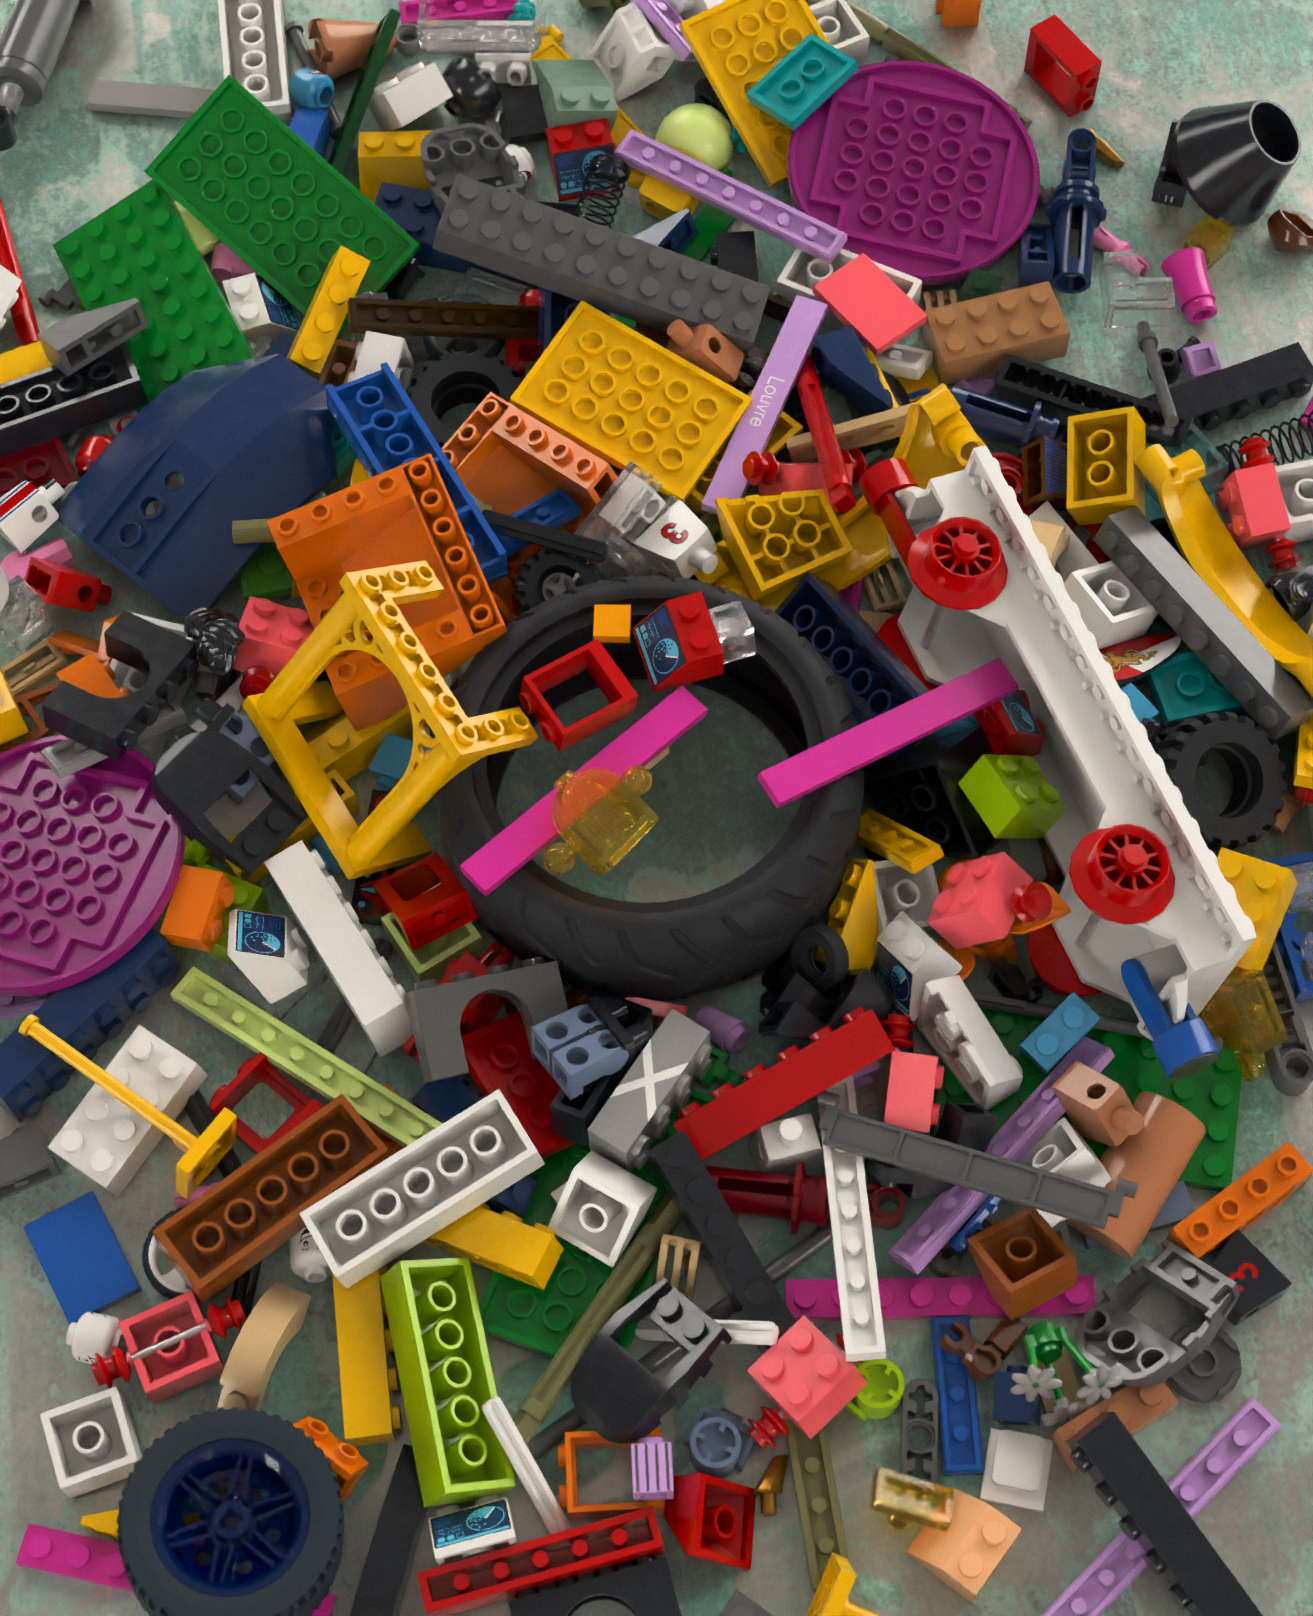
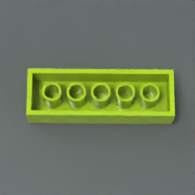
M469 1257L399 1261L384 1273L380 1280L424 1507L475 1502L477 1499L489 1495L501 1496L515 1487L516 1483L512 1464L481 1409V1406L486 1401L498 1396Z

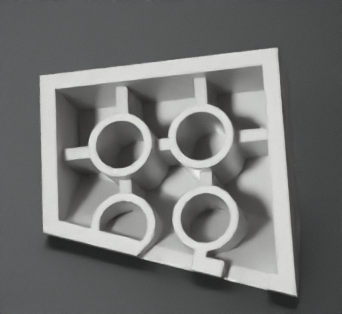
M959 975L933 979L927 982L924 987L917 1028L974 1103L989 1110L1019 1090L1023 1079L1022 1068L1018 1061L1009 1055Z

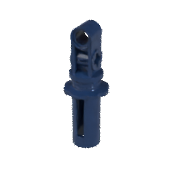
M1085 128L1075 129L1068 136L1061 183L1055 189V198L1046 207V216L1049 218V223L1056 227L1054 244L1055 265L1052 285L1056 290L1069 294L1083 292L1091 285L1094 229L1099 227V224L1105 221L1107 216V210L1104 208L1103 202L1099 200L1100 190L1095 184L1097 139L1092 131ZM1071 229L1079 230L1077 259L1069 258ZM1065 275H1076V277H1067Z
M957 385L953 386L951 393L961 407L959 410L979 436L1020 449L1018 453L1020 457H1022V447L1043 436L1050 437L1067 447L1068 421L1062 420L1061 416L1058 415L1050 417V415L1041 413L1042 401L1037 400L1032 411Z

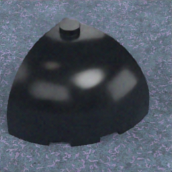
M982 725L914 746L900 763L889 758L864 773L863 795L872 809L939 844L944 853L943 857L965 859L979 857L992 846L996 839L958 784L983 754H994Z

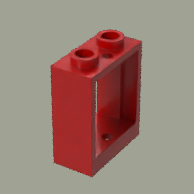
M1054 14L1030 28L1024 71L1069 118L1079 112L1087 111L1095 101L1102 61Z
M597 638L523 677L519 699L525 711L529 714L533 713L538 720L543 737L549 743L553 742L559 752L634 713L638 694ZM587 670L611 704L565 728L541 693Z

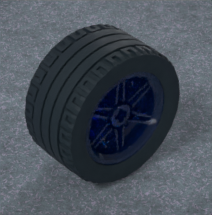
M232 1407L226 1410L219 1408L215 1412L204 1411L203 1414L198 1416H190V1420L176 1423L175 1427L172 1429L168 1428L164 1432V1436L152 1441L153 1445L144 1450L143 1457L136 1461L134 1471L128 1475L127 1485L122 1490L123 1498L119 1501V1515L117 1516V1536L121 1559L130 1586L145 1612L150 1616H312V1611L319 1608L321 1601L329 1593V1587L334 1583L336 1572L340 1566L344 1542V1511L340 1485L337 1482L335 1472L331 1468L329 1459L324 1457V1451L315 1445L312 1437H307L304 1434V1430L295 1428L292 1422L289 1420L284 1421L278 1415L270 1416L267 1415L266 1411H253V1408L238 1410V1407ZM222 1481L228 1485L229 1490L226 1496L219 1497L213 1492L215 1483ZM264 1489L268 1492L269 1498L256 1502L253 1501V1495L257 1490ZM194 1513L199 1516L200 1521L188 1526L184 1524V1518L187 1514ZM235 1517L236 1522H238V1530L228 1532L226 1519ZM270 1529H277L281 1533L280 1539L275 1543H269L265 1539V1534ZM200 1553H207L211 1556L212 1561L207 1567H200L196 1564V1557ZM249 1561L252 1564V1570L248 1574H239L236 1571L237 1565Z

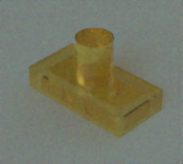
M878 1467L873 1475L871 1509L887 1514L890 1525L898 1530H904L911 1522H915L946 1532L952 1524L954 1489Z

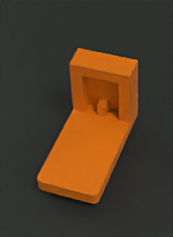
M119 615L104 621L100 642L62 630L50 635L48 643L58 646L59 651L70 655L81 654L86 656L93 652L100 663L106 660L110 664L112 658L107 656L104 632Z

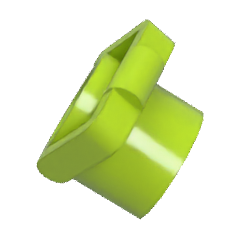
M887 1359L864 1360V1363L853 1362L867 1382V1385L852 1399L853 1403L850 1401L844 1408L862 1422H865L867 1418L881 1420L890 1417L898 1410L903 1397L904 1377L901 1370L895 1363Z

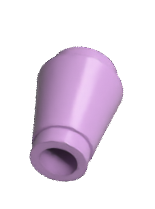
M709 1004L702 1007L696 1016L695 1022L710 1031V1038L725 1053L730 1052L733 1055L739 1053L750 1039L751 1032L746 1028L745 1022L713 1008Z

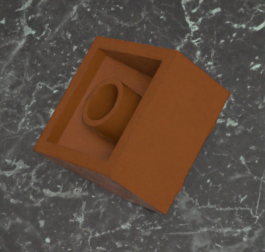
M1026 1207L967 1239V1245L989 1293L1011 1321L1077 1285L1076 1256L1034 1208Z

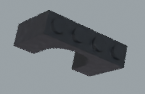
M126 610L104 632L107 656L142 672L148 678L144 685L134 693L124 697L103 698L62 680L41 704L45 727L116 761H119L127 750L130 751L135 747L141 733L147 726H152L155 723L161 709L167 702H172L175 699L179 688L187 678L190 679L195 675L199 667L195 642Z
M656 1554L639 1557L633 1560L634 1566L618 1570L617 1565L594 1571L595 1577L579 1581L578 1576L555 1582L556 1588L540 1592L538 1587L526 1589L515 1594L516 1600L508 1602L512 1616H573L581 1607L596 1601L618 1603L631 1611L634 1616H682L666 1557L657 1559Z

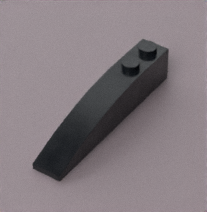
M1010 354L1007 355L994 382L999 400L1032 411L1037 400L1042 401L1041 413L1050 415V417L1058 415L1065 421H1068V416L1134 406L1146 424V443L1160 444L1181 449L1194 421V416L1176 411L1179 422L1175 427H1168L1165 424L1160 405Z
M403 1444L379 1515L350 1616H399L428 1510V1507H424L412 1445Z

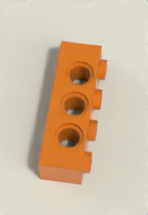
M1288 1141L1175 1225L1166 1239L1201 1261H1204L1226 1245L1237 1230L1242 1233L1303 1187L1313 1174V1169Z

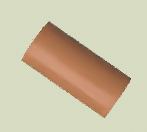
M1147 1091L1140 1092L1133 1103L1135 1111L1142 1114L1144 1118V1124L1140 1132L1135 1135L1129 1134L1119 1146L1112 1147L1108 1145L1100 1158V1162L1112 1178L1105 1188L1115 1191L1119 1178L1138 1183L1135 1199L1125 1196L1118 1219L1108 1216L1105 1229L1070 1219L1066 1220L1068 1225L1129 1262L1133 1259L1206 1133L1203 1123L1187 1109L1166 1097Z

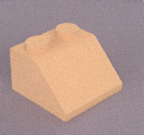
M952 1487L907 1549L906 1554L972 1603L1013 1545L1022 1528L990 1504Z

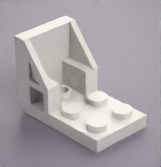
M634 2L616 10L588 55L589 60L595 61L611 84L616 101H622L661 79L674 59L683 61ZM682 12L679 13V15H680L684 20H686V18L684 17L683 13H682ZM697 59L688 60L689 62L698 63Z

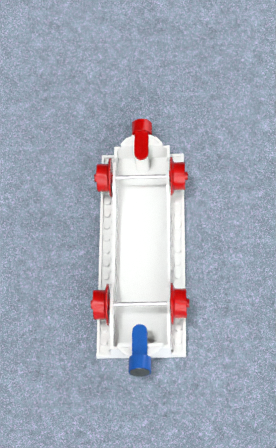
M987 446L973 448L965 470L931 478L926 489L919 488L903 459L897 457L888 458L876 463L863 473L859 480V487L872 512L880 516L887 530V539L892 558H899V562L913 586L903 611L888 618L877 634L929 691L1000 658L1019 685V690L1026 692L1030 701V711L1034 719L1041 721L1045 730L1046 737L1040 754L1031 758L1040 765L1041 773L1048 783L1059 792L1060 800L1067 808V811L1043 837L1065 877L1059 896L1070 907L1071 913L1049 925L1028 933L1026 949L1035 975H1039L1046 982V988L1059 995L1068 997L1074 992L1077 996H1087L1105 992L1130 1003L1140 1021L1137 1024L1139 1032L1150 1041H1153L1151 1046L1169 1079L1185 1078L1205 1069L1220 1056L1221 1052L1204 1020L1198 1019L1197 1016L1257 938L1251 919L1241 909L1236 900L1233 886L1225 880L1218 867L1216 855L1208 849L1200 834L1197 821L1187 811L1180 790L1171 782L1165 771L1163 759L1155 753L1148 740V734L1144 725L1139 723L1134 715L1128 696L1121 691L1117 684L1111 665L1101 655L1095 636L1085 626L1078 605L1072 602L1064 588L1062 576L1053 568L1048 559L1046 547L1037 539L1032 529L1030 518L1021 510L1016 500L1014 489L1008 486L1001 473L999 462L996 458L992 457Z

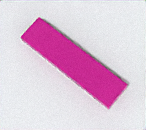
M414 0L399 2L401 24L413 23L422 31L470 25L471 23L479 24L508 20L509 15L515 13L513 5L517 3V0Z

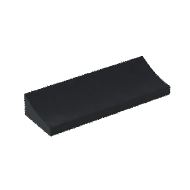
M124 341L70 376H67L53 365L0 384V457L148 405L149 401L126 342Z

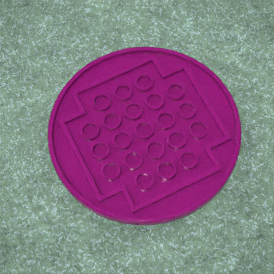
M886 61L859 67L856 73L792 132L787 155L788 185L797 210L846 233L847 241L842 249L857 255L864 253L872 261L922 280V285L958 281L984 271L1001 260L1019 242L1021 236L1026 231L1039 196L1040 169L1037 153L1026 127L1013 109L993 90L976 79L948 67L921 61Z
M58 735L33 740L0 753V995L28 996L53 992L70 987L96 975L130 951L152 928L169 902L178 882L183 864L185 835L181 832L182 826L172 814L167 815L155 799L151 788V775L155 765L135 749L127 750L119 761L108 757L62 779H59L45 763L41 750L67 739L68 737Z

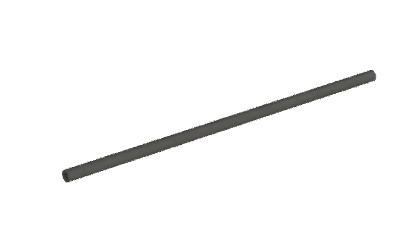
M884 1201V1202L880 1203V1204L878 1205V1208H879L881 1205H883L885 1202H887V1201ZM826 1223L824 1228L819 1227L764 1267L773 1284L784 1278L833 1241L831 1223ZM726 1295L704 1312L712 1319L727 1320L737 1311ZM664 1341L640 1358L638 1362L653 1374L682 1353L684 1349L674 1341ZM574 1407L531 1438L528 1444H525L534 1460H536L564 1440L565 1432H574L586 1422L579 1416Z

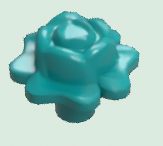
M517 0V3L513 5L515 13L508 17L509 23L513 27L519 25L524 33L533 34L535 27L538 26L540 21L539 8L529 0Z

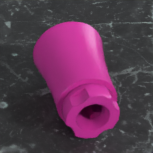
M1192 247L1179 250L1168 256L1162 262L1161 270L1169 281L1180 309L1185 313L1186 319L1191 324H1197L1216 315L1218 311L1215 304L1216 298L1207 272L1204 251L1201 248Z

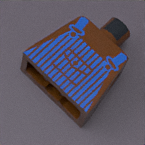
M1043 436L1022 447L1023 506L1039 508L1048 501L1056 511L1067 510V447L1050 437Z

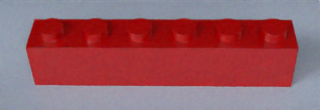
M860 1006L842 1017L845 1024L832 1031L829 1025L811 1034L809 1038L812 1043L799 1050L796 1044L778 1053L776 1057L779 1062L765 1068L763 1063L743 1073L746 1080L737 1086L732 1087L731 1083L727 1082L710 1092L713 1099L704 1105L699 1106L696 1100L677 1111L680 1118L673 1125L678 1133L683 1130L685 1131L699 1157L703 1160L896 1049L873 1009L871 1008L865 1012L863 1007Z
M650 1506L417 1572V1577L427 1616H450L516 1597V1593L526 1589L538 1587L541 1590L555 1586V1582L568 1577L578 1576L580 1579L594 1575V1571L607 1566L617 1565L619 1568L633 1564V1560L642 1556L656 1554L657 1557L664 1555V1544L654 1508Z

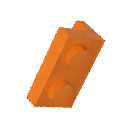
M308 1415L294 1423L293 1426L304 1430V1434L307 1437L311 1436L315 1445L324 1451V1457L329 1459L331 1468L337 1476L342 1502L344 1503L349 1499L369 1462L359 1455L358 1450L354 1446L342 1442L332 1434L325 1423Z

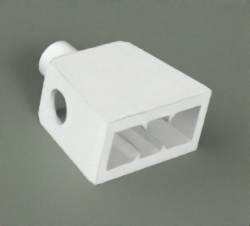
M807 1113L765 1124L757 1129L749 1145L756 1171L785 1174L793 1172L794 1174L796 1173L798 1162H804L805 1170L824 1166L822 1141L812 1114Z

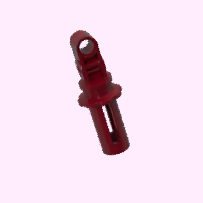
M804 1162L797 1163L796 1174H793V1172L785 1174L705 1165L733 1215L786 1220V1222L791 1221V1234L798 1233L801 1223H815L816 1227L824 1228L826 1223H831L826 1175L821 1174L819 1177L806 1175ZM866 1183L871 1228L885 1230L897 1228L905 1217L906 1200L903 1192L897 1187L891 1188L880 1184ZM884 1201H891L897 1205L898 1209L894 1213L886 1214L878 1209V1205Z

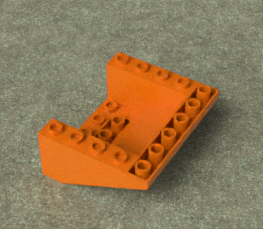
M489 392L441 448L467 491L485 505H492V510L510 516L556 489L561 488L581 506V515L559 527V530L602 542L608 540L606 536L610 538L612 535L610 531L615 532L616 530L600 517L623 487L610 464L492 392ZM531 543L507 557L508 575L488 583L505 626L519 616L515 608H518L517 602L512 601V594L515 593V587H512V582L517 577L518 573L516 571L518 567L530 555L546 549V547Z
M431 453L267 521L277 549L297 585L314 629L344 593L339 581L345 573L426 560L444 590L437 598L396 606L400 609L401 614L419 639L442 678L483 650L487 644L507 632L503 618ZM365 625V634L371 643L373 636ZM352 632L351 637L355 640L354 632ZM347 650L336 656L325 668L335 695L355 732L390 718L408 704L404 691L391 670L381 660L367 652Z

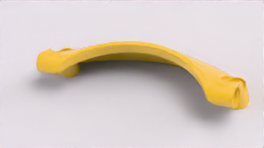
M944 383L910 406L900 442L892 457L901 458L906 462L919 488L922 489L927 488L931 478L965 470L973 448L985 445L959 410L961 408ZM864 495L856 502L857 505L845 514L841 513L836 516L853 551L843 562L814 574L831 583L838 591L865 577L892 558L887 539V530L880 516L872 512ZM718 542L716 544L718 549L713 553L718 557V565L715 570L705 574L698 569L694 575L699 581L709 583L712 587L721 586L753 600L725 542ZM800 581L760 598L755 602L760 603L763 610L771 609L775 612Z
M1154 444L1146 448L1136 458L1135 464L1155 489L1169 528L1185 561L1279 665L1299 679L1313 698V640L1299 627L1265 587L1219 517L1199 480L1206 473L1205 465L1200 455L1194 449H1188L1171 458L1160 444Z

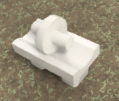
M503 47L502 51L476 50L475 62L481 68L477 73L484 80L489 75L495 83H508L511 86L532 84L531 51H511L510 47Z

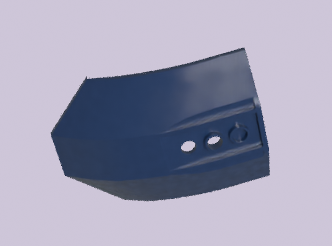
M280 353L191 371L164 389L112 440L57 508L56 511L59 514L57 520L183 619L186 614L201 607L213 608L240 572L267 543L234 544L232 521L278 517L302 507L332 479H337L332 414L327 408L325 386ZM174 474H182V486L176 491L168 490V479ZM153 501H159L158 511L152 516H147V506Z

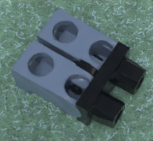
M205 698L193 714L208 726L205 731L218 732L229 737L269 767L275 759L252 721L235 711L236 709L228 703L222 707L218 703ZM185 723L174 736L173 741L176 743L184 736L197 731ZM248 769L226 790L229 794L228 797L239 805L258 782L259 778Z
M598 996L587 1000V1005L576 1006L532 1026L531 1051L548 1073H552V1078L571 1100L583 1094V1086L604 1075L614 1074L622 1067L626 1069L632 1066L634 1063V1053L644 1048L648 1043V1032L640 1022H636L626 1028L621 1025L629 1021V1011L620 998L603 1003Z

